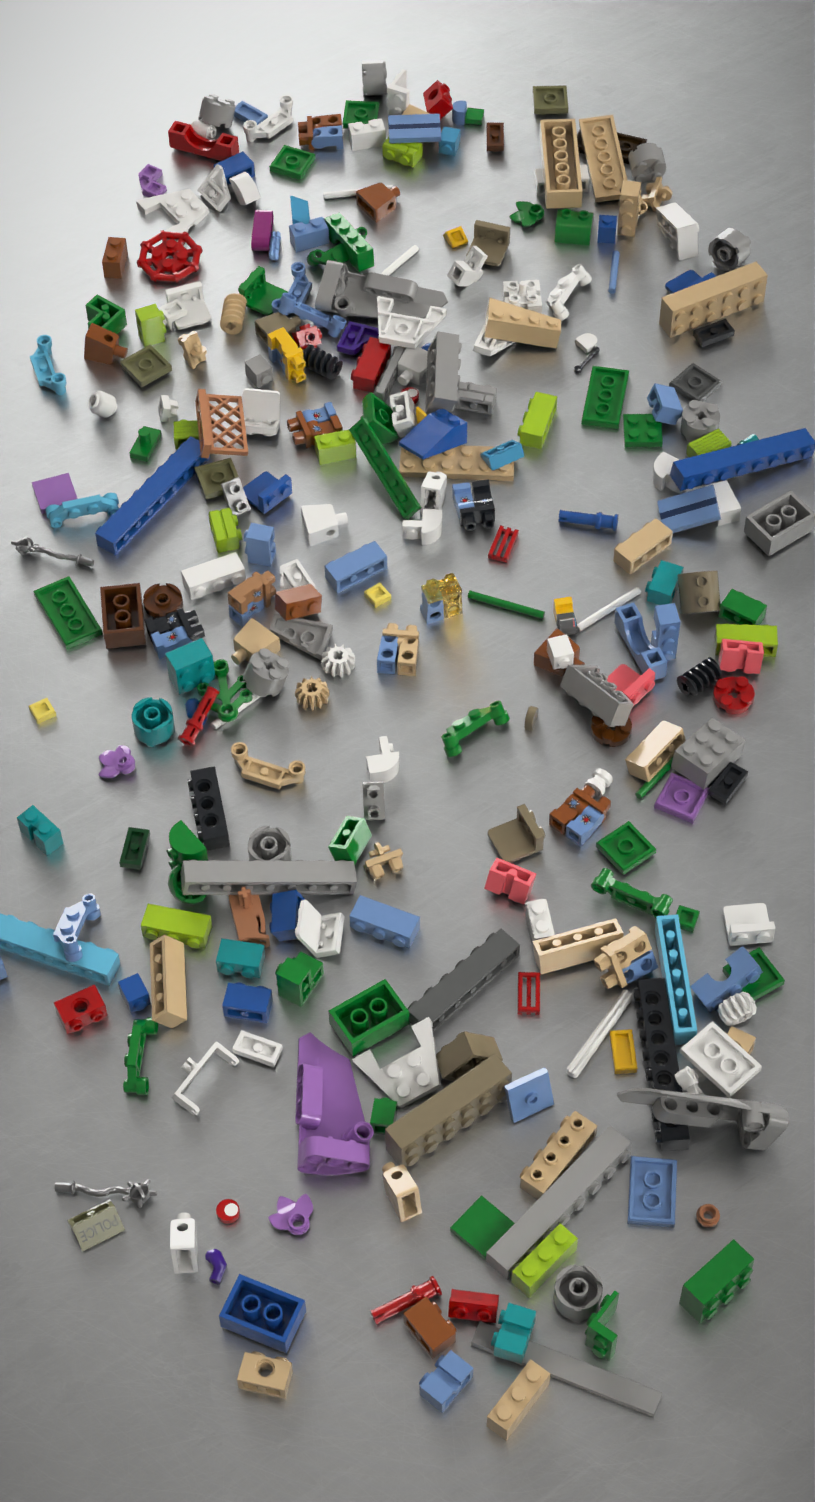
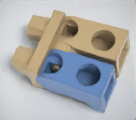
M388 623L386 629L383 628L377 657V673L395 674L397 662L398 675L416 676L419 648V631H417L416 625H408L406 630H398L396 623Z
M637 926L628 930L629 934L621 939L611 942L608 946L601 947L600 951L602 954L593 960L599 971L602 972L608 969L606 974L600 976L603 986L607 989L616 985L624 988L628 985L627 983H631L659 968L653 951H651L652 948L647 934Z

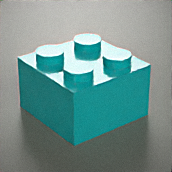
M202 638L165 653L168 676L179 695L192 691L200 683H210L216 679L213 655Z

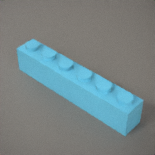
M0 913V949L110 986L121 965L119 954L114 950L97 947L92 942L77 940L78 945L81 946L83 956L78 961L69 962L65 959L62 945L54 941L53 934L55 930L51 928L45 929L33 922H24L18 920L13 915L7 916Z
M678 915L656 916L654 930L662 978H665L675 1045H683L697 1035V1025Z

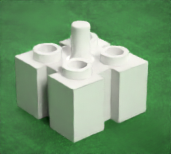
M539 280L520 281L519 284L518 281H503V302L542 314Z

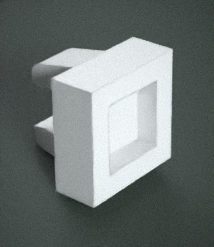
M161 395L158 406L160 421L168 422L169 417L177 416L176 409H179L178 401L169 400L168 395Z

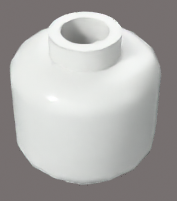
M103 391L95 392L88 400L90 411L104 418L110 417L117 409L115 397Z

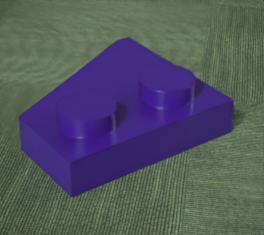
M349 321L338 342L337 352L356 355L363 349V345L367 344L370 337L379 338V328Z

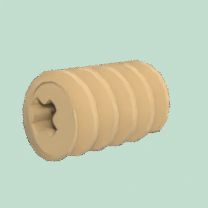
M233 293L224 298L220 327L227 334H238L242 330L247 300L241 294Z

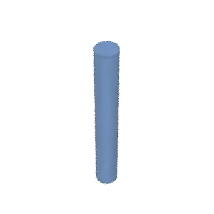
M617 250L612 253L608 290L611 294L616 292L620 252Z

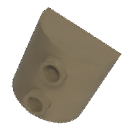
M718 571L691 572L677 575L681 614L720 611Z

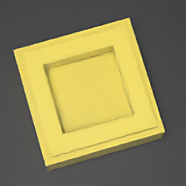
M381 583L364 591V596L374 608L391 600V594Z
M48 698L29 705V710L37 724L56 716V712Z

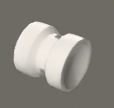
M598 768L592 774V778L588 779L584 784V787L586 785L592 787L596 791L594 797L600 798L604 794L605 788L609 787L613 782V778L606 770Z

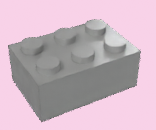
M789 491L746 516L744 533L770 556L813 531L815 513L792 491Z
M712 717L675 750L671 768L702 789H705L720 776L730 762L734 763L741 757L745 739Z

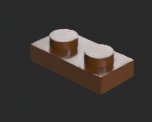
M487 122V151H504V123Z

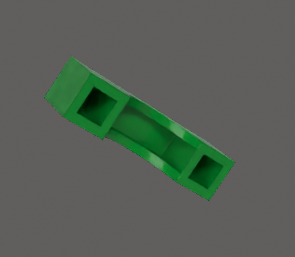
M339 212L325 217L324 220L329 230V240L333 244L341 242L344 245L350 263L355 269L360 272L374 267L373 248Z

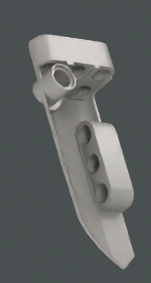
M328 260L316 297L315 309L337 313L344 318L357 316L378 319L377 297L380 296L394 299V305L390 313L406 316L415 315L424 319L428 314L430 306L441 308L448 301L444 292L418 287L417 283L412 280L372 272L367 273V275L352 273L348 271L347 264Z
M637 1088L617 1092L621 1102L652 1105L654 1116L657 1120L664 1123L711 1127L718 1119L736 1121L738 1124L739 1140L746 1149L765 1151L787 1129L789 1124L788 1111L783 1106L775 1103L651 1088Z

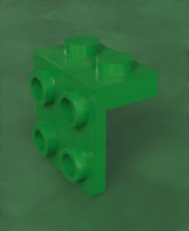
M260 266L252 271L238 288L239 294L243 295L247 300V307L267 316L274 313L272 311V302L275 299H281L283 293H288V291L266 282L265 268Z
M614 1291L611 1296L607 1294L600 1304L602 1308L597 1314L592 1313L586 1323L588 1328L585 1331V1335H587L585 1345L591 1348V1351L597 1357H604L608 1361L615 1354L618 1335L605 1327V1325L617 1309L619 1298L617 1291Z

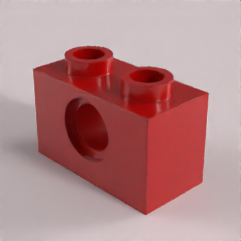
M437 80L423 92L426 111L430 114H440V120L453 109L450 89L445 83L442 84Z
M95 984L54 1002L56 1013L67 1034L79 1031L84 1026L93 1022H99L108 1016L105 1003Z

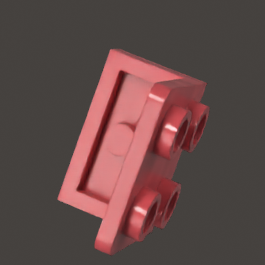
M621 664L608 676L607 681L614 683L617 686L616 690L622 691L635 705L654 688L655 672L649 668L640 675L627 665Z

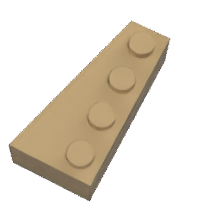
M489 297L484 337L557 349L561 333L560 319Z

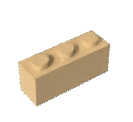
M623 180L620 193L617 235L635 237L641 182Z
M655 518L650 523H646L638 532L632 533L626 541L619 543L615 547L613 561L627 573L632 574L672 543L673 531Z
M663 720L625 759L629 774L649 782L674 756L675 750L686 741L683 728Z
M530 1359L488 1414L487 1427L507 1441L550 1384L551 1373Z

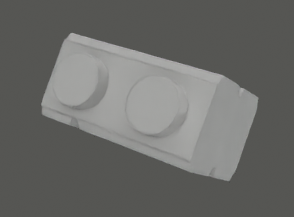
M460 382L457 392H460L459 402L455 403V409L492 415L496 403L497 388L490 385H477L472 382Z

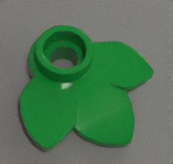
M518 201L516 202V207L519 211L509 216L514 222H522V226H531L537 220L544 217V209L539 204Z

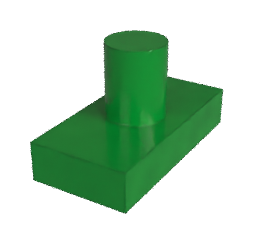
M147 426L138 430V437L129 452L130 458L148 462L162 436L161 430Z

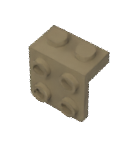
M476 220L474 224V239L466 256L472 246H477L488 256L484 264L500 266L510 244V227Z
M522 804L517 806L516 819L489 829L488 837L500 858L512 863L543 850L545 832L541 826L538 827L533 811L528 810L526 805Z

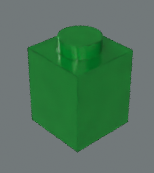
M385 1097L381 1099L374 1098L370 1125L375 1134L385 1135V1128L396 1122L397 1101Z

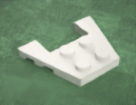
M190 189L136 201L137 207L145 215L162 208L177 224L165 230L167 232L183 233L185 231L188 233V229L191 226H196L209 214L208 207Z
M378 296L379 342L415 349L444 319L447 309L430 306L426 319L390 313L394 305V299Z
M429 1017L411 1026L421 1047L380 1069L370 1049L352 1059L393 1101H397V1105L401 1109L441 1087L438 1060L435 1052V1039L432 1030L433 1024Z

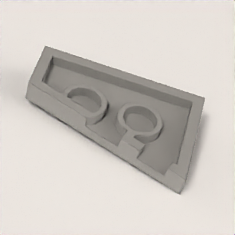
M274 614L269 630L281 640L322 660V654L326 651L333 631V625L301 618L285 621L280 614Z

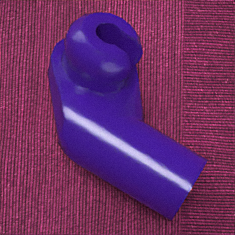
M217 1249L208 1250L205 1258L213 1266L209 1281L219 1285L227 1268V1263L221 1251Z

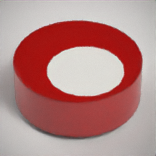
M406 387L402 389L401 392L408 391L414 404L418 402L419 392L416 388Z
M232 1199L222 1200L216 1208L217 1217L222 1223H234L240 1216L238 1203Z

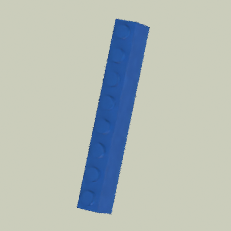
M806 428L674 461L670 477L680 491L693 489L694 487L808 459L813 456L815 440Z
M190 436L174 454L169 456L163 465L157 468L151 477L146 479L139 489L134 491L133 495L126 502L122 503L121 507L109 517L103 526L97 529L95 533L97 546L116 556L195 475L194 467L204 465L210 459V455L209 458H201L199 440Z

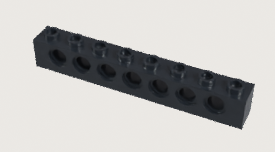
M665 978L638 980L637 988L633 989L634 1001L639 1004V1008H636L637 1021L642 1023V1028H639L640 1041L645 1043V1048H642L643 1061L648 1063V1068H645L646 1081H650L651 1089L683 1092L682 1087L675 1078V1074L679 1072ZM652 1002L656 1005H649L647 1003ZM650 1022H657L658 1025H652ZM653 1042H660L661 1045H656ZM660 1061L665 1063V1065H658L656 1062ZM659 1082H666L668 1085L664 1086L659 1084ZM651 1109L652 1122L657 1123V1129L654 1131L655 1142L660 1143L661 1151L687 1150L690 1143L688 1125L674 1124L675 1126L669 1127L664 1122L657 1120L653 1109Z

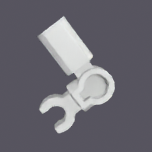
M686 1066L675 1074L678 1084L684 1091L705 1095L697 1084L702 1083L706 1076L697 1068Z

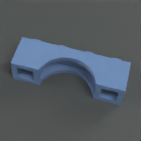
M635 603L617 607L615 609L614 623L642 674L650 668L655 672V680L666 677L668 661L660 647L654 648L648 640L642 616Z

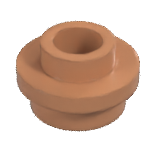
M705 1204L698 1208L696 1218L700 1225L713 1227L719 1222L720 1213L714 1205ZM709 1214L712 1216V1218L706 1219L704 1218V1215Z

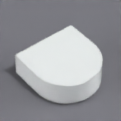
M585 333L575 339V344L587 354L597 346V337L593 334Z

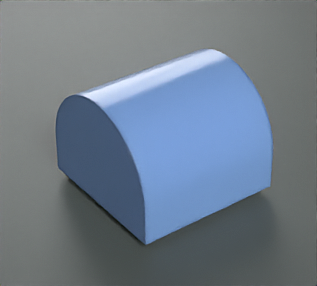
M460 100L453 103L452 121L456 125L463 126L465 124L466 101Z

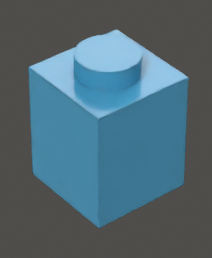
M444 126L441 132V142H438V153L455 156L460 144V129Z

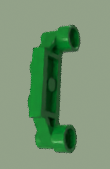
M365 227L356 228L357 232L365 239L367 229ZM341 243L325 252L320 249L310 252L307 256V263L312 267H316L319 264L326 265L328 260L345 263L349 261V256L344 245Z
M494 701L486 708L471 710L467 716L454 721L446 729L447 733L443 734L441 738L445 745L444 751L447 757H454L460 754L462 749L459 740L491 719L498 726L510 720L508 712L504 710L501 701Z
M603 868L599 876L595 877L591 884V888L599 894H606L608 892L611 898L649 915L651 914L654 918L656 916L668 915L669 907L673 902V899L667 894L654 897L646 891L633 888L628 883L615 880L613 878L614 873L607 868Z
M152 1017L134 1019L132 1033L128 1034L129 1052L124 1057L128 1079H125L123 1083L124 1093L148 1095L149 1079L148 1077H140L146 1035H157L158 1023L152 1021Z

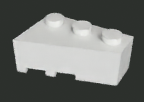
M676 202L656 207L657 225L664 237L671 240L672 244H670L672 250H677L678 260L699 256L698 223Z

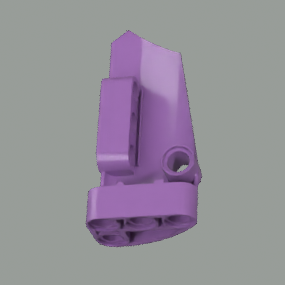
M309 1032L298 1039L295 1122L299 1125L297 1169L302 1173L317 1175H342L366 1171L370 1168V1139L374 1131L372 1126L365 1122L350 1059L332 1050Z

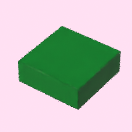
M467 107L465 123L482 125L484 109Z
M679 905L676 915L679 917L680 929L693 933L700 911Z

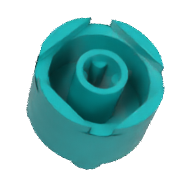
M147 697L134 705L131 718L134 734L138 740L149 747H154L167 741L175 733L172 707L166 700Z

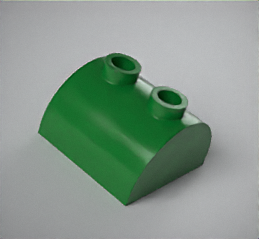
M558 209L554 242L590 246L594 213L586 210Z
M370 392L362 400V416L360 419L362 417L367 419L382 444L397 440L398 433L392 421L393 410Z
M182 820L177 822L169 832L170 848L166 850L171 859L168 862L171 869L183 861H208L207 848Z

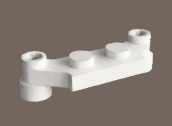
M290 95L281 96L279 99L281 109L257 125L253 120L244 122L243 129L246 134V140L252 142L256 138L267 137L270 139L293 122V116H291L293 97Z
M582 264L576 265L572 269V273L558 281V284L546 301L547 305L552 308L554 317L561 321L569 315L567 308L563 305L577 283L580 286H585L592 280L591 275L588 271H585Z

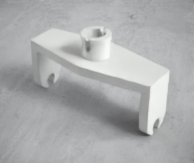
M217 1041L198 1064L190 1057L187 1059L181 1070H184L189 1075L172 1097L175 1102L196 1116L200 1111L199 1107L182 1095V1093L214 1052L232 1066H236L239 1062L234 1054Z

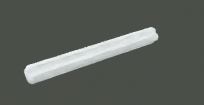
M623 990L568 1066L566 1073L572 1078L578 1077L632 1001L633 994L631 992Z

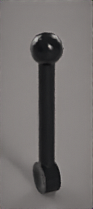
M594 347L589 356L580 365L574 367L575 373H581L582 367L595 354L599 353V347Z

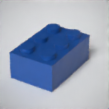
M239 1274L219 1314L220 1325L222 1328L287 1354L306 1313V1304L304 1299Z

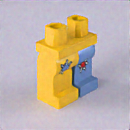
M284 327L267 334L270 361L272 363L277 361L281 365L288 381L294 379L296 383L305 380L304 367L306 365L301 347L298 348Z

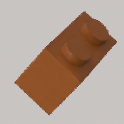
M108 237L102 259L104 278L122 279L128 256L126 238Z
M312 584L275 592V610L285 621L321 612L322 595Z
M425 1297L403 1313V1320L408 1329L433 1359L456 1342V1328L450 1320L446 1321L442 1317V1311L434 1301L431 1303Z

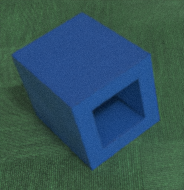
M599 215L597 243L615 244L617 216Z
M138 973L118 981L120 993L130 1013L141 1011L151 1004L149 993Z

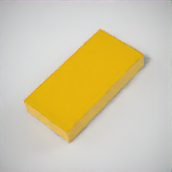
M632 1029L610 1031L614 1073H637L638 1068Z

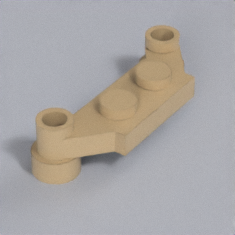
M237 742L231 747L232 757L235 764L242 771V778L279 790L282 786L292 783L301 784L304 781L306 771L305 764L302 761H292L289 764V769L249 757L248 748L245 743Z

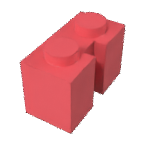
M722 639L718 657L720 670L736 672V669H742L746 674H760L764 656L763 643Z
M496 858L489 870L484 889L498 895L503 892L509 895L508 899L524 905L531 893L536 873Z

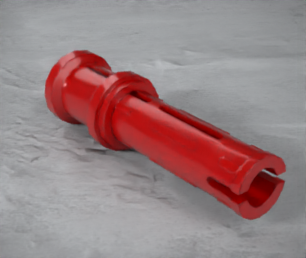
M211 686L207 687L194 715L186 721L185 724L187 726L182 735L178 736V740L183 744L194 747V741L198 733L203 730L202 724L217 695L220 693L217 689Z
M431 1276L428 1281L418 1286H411L409 1292L370 1310V1313L377 1325L417 1304L425 1297L430 1299L435 1295L441 1296L442 1292L434 1276Z

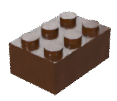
M140 583L100 587L103 635L106 649L146 645Z

